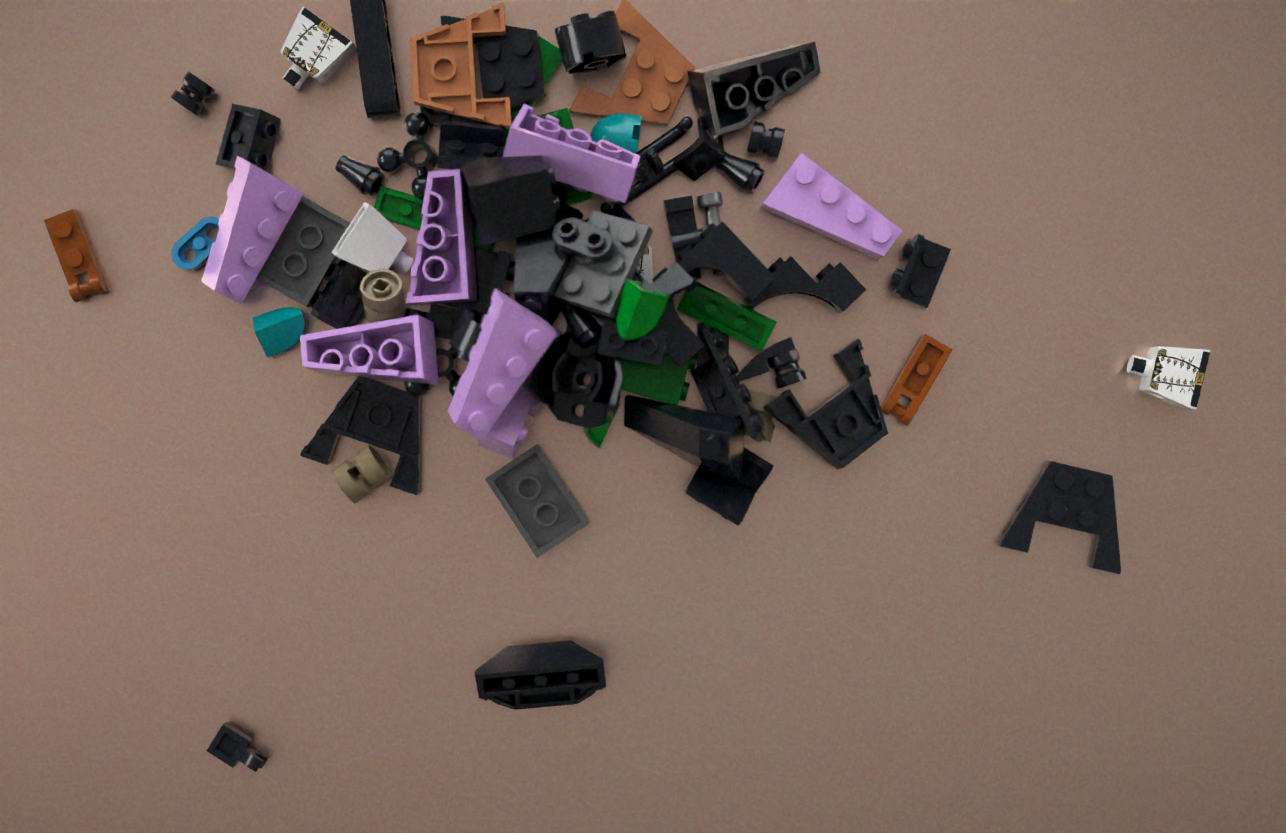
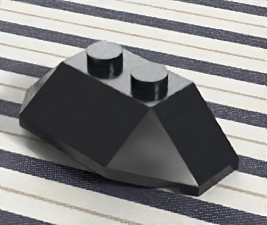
M571 640L507 646L475 670L479 699L485 701L489 699L498 705L514 710L578 704L592 696L597 690H602L606 687L603 658Z

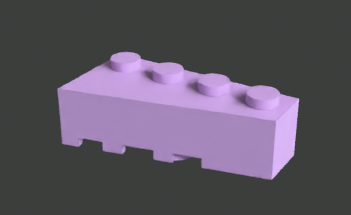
M526 104L522 106L510 127L503 157L541 155L546 166L553 167L556 181L569 184L572 188L581 192L590 191L602 195L604 199L611 202H626L641 156L604 139L596 143L592 141L588 132L579 128L567 130L558 125L559 119L551 115H546L545 119L533 114V107Z
M803 153L799 155L760 207L764 211L774 213L785 218L787 221L799 224L821 236L838 241L842 245L876 260H879L887 253L903 232V230Z
M237 156L234 165L236 171L232 183L230 182L226 193L228 196L224 213L220 215L218 221L219 230L217 238L212 243L202 282L219 294L242 304L304 193Z
M461 169L428 172L421 212L423 217L420 231L417 234L416 244L418 245L415 263H412L410 275L412 280L410 292H407L406 304L418 306L478 301L473 222Z
M494 289L491 297V306L487 315H484L476 344L472 346L465 373L461 375L448 409V413L455 426L483 441L557 335L548 321L497 289Z
M420 315L300 335L302 367L326 374L439 385L434 322Z
M552 327L557 333L555 338L562 335V330ZM521 385L483 441L478 439V445L513 459L518 446H523L529 432V428L526 427L530 416L535 417L541 402L531 396Z

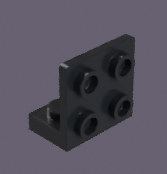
M743 447L742 478L740 480L711 474L698 467L685 493L697 502L720 514L723 518L736 525H740L756 492L771 473L774 465Z

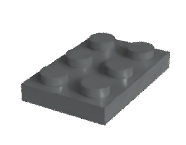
M302 196L256 279L309 308L314 296L326 279L328 271L337 259V256L331 252L350 223Z
M593 210L587 223L610 233L615 244L614 254L609 260L599 264L591 263L572 255L554 297L560 302L615 318L626 280H632L653 231L647 225ZM600 240L594 241L592 245L598 244Z
M539 444L485 478L537 558L590 523Z

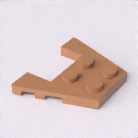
M622 0L616 12L620 31L638 40V45L612 98L582 84L572 103L570 112L577 115H595L601 118L610 114L624 113L642 116L641 123L668 126L689 82L687 71L694 70L695 66L628 1Z
M504 3L492 6V9L479 14L476 12L468 15L466 19L457 23L446 24L410 38L413 102L415 105L510 129L512 125L510 97L477 99L473 42L474 37L506 35Z

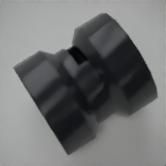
M188 71L183 78L184 84L180 89H176L170 98L198 116L203 109L202 103L206 98L212 96L215 89Z
M754 121L747 152L757 154L762 149L768 158L777 160L785 129L776 126L773 129L769 128L767 131L764 123Z
M797 349L767 359L769 367L775 371L776 377L774 381L777 389L807 379L805 371L798 364L800 357ZM791 367L795 369L783 374L780 372Z

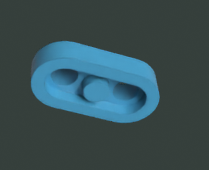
M203 218L174 244L171 255L178 267L193 271L199 269L207 262L212 243L216 241V239L210 238V231L215 228L219 230L218 218ZM193 249L195 251V258L189 261L186 255L189 250Z

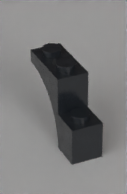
M792 256L786 261L780 257L768 268L776 279L751 303L746 298L743 303L753 310L762 302L776 296L802 294L824 301L840 314L867 289L841 262L835 267L829 263L816 275L820 280L816 283Z

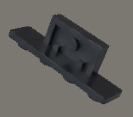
M707 323L700 325L714 358L690 372L708 412L736 418L742 417L751 438L758 442L765 440L762 432L766 429L765 424L758 412L753 413L749 404L752 401L751 394L745 384L740 385L736 377L739 369L732 356L729 355L727 357L722 347L726 342L721 331L717 327L714 329Z

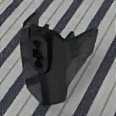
M568 326L565 333L553 339L522 385L537 401L547 405L559 421L593 429L605 424L606 421H612L621 395L622 370L625 359L597 354L600 340L594 345L582 349L579 344H574ZM586 374H589L591 380L590 383L585 386L583 378ZM580 404L585 408V413L581 417L575 413L576 407Z

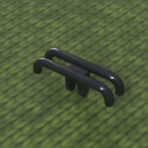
M683 117L676 126L637 152V155L641 156L635 173L639 181L631 186L625 203L620 201L603 202L600 206L602 213L609 214L616 203L624 207L678 170L673 166V160L697 143L700 138H697L690 147L665 164H663L657 153L681 138L692 128L693 120L690 117Z

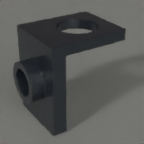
M703 117L697 119L700 140L673 160V166L693 181L726 158L722 134L713 136L714 142L706 131L708 130L711 133Z

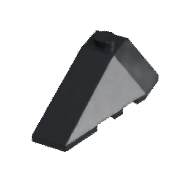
M810 41L687 71L693 102L712 135L718 136L746 127L752 122L753 118L763 111L771 109L775 106L774 103L788 93H793L821 73L816 43L815 41Z
M631 395L625 396V427L708 473L738 480L742 478L745 425L743 419Z

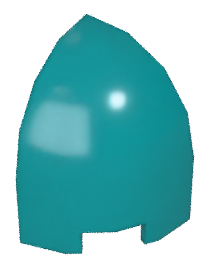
M621 113L610 114L601 118L591 130L590 136L592 141L597 143L599 140L604 139L637 154L642 116Z
M294 307L279 308L252 318L254 332L267 358L294 346L300 339V335H303L305 322L300 309Z

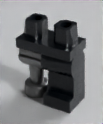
M720 192L703 194L697 197L698 208L705 210L706 227L697 228L692 195L664 200L663 206L674 258L688 245L695 248L702 241L699 235L711 223L716 227L721 223L718 207L723 205V200ZM700 270L689 274L694 280L701 279ZM712 270L713 277L723 276L721 273Z

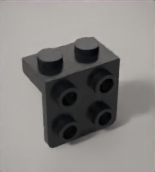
M474 247L478 301L444 303L443 305L462 310L463 307H466L470 311L473 309L487 314L492 303L491 297L494 289L511 298V293H507L509 280L514 281L515 257L512 253L499 250V253Z

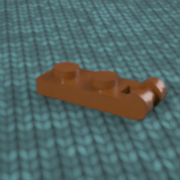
M71 209L45 219L46 228L74 302L77 303L85 300L86 295L91 293L98 295L106 292V283L78 210ZM88 274L89 281L82 283L80 276Z
M923 334L890 393L881 405L882 412L887 415L890 413L899 418L900 423L908 426L953 349L927 334ZM901 394L910 399L907 407L897 403Z

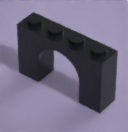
M723 221L717 227L711 223L699 235L702 241L695 248L688 245L675 258L688 274L697 270H713L721 273L750 303L776 279ZM666 267L662 269L652 281L655 282L668 269ZM672 296L673 300L667 302L662 317L652 330L668 333L666 342L668 345L667 354L682 368L705 344L680 319L675 309L674 296Z

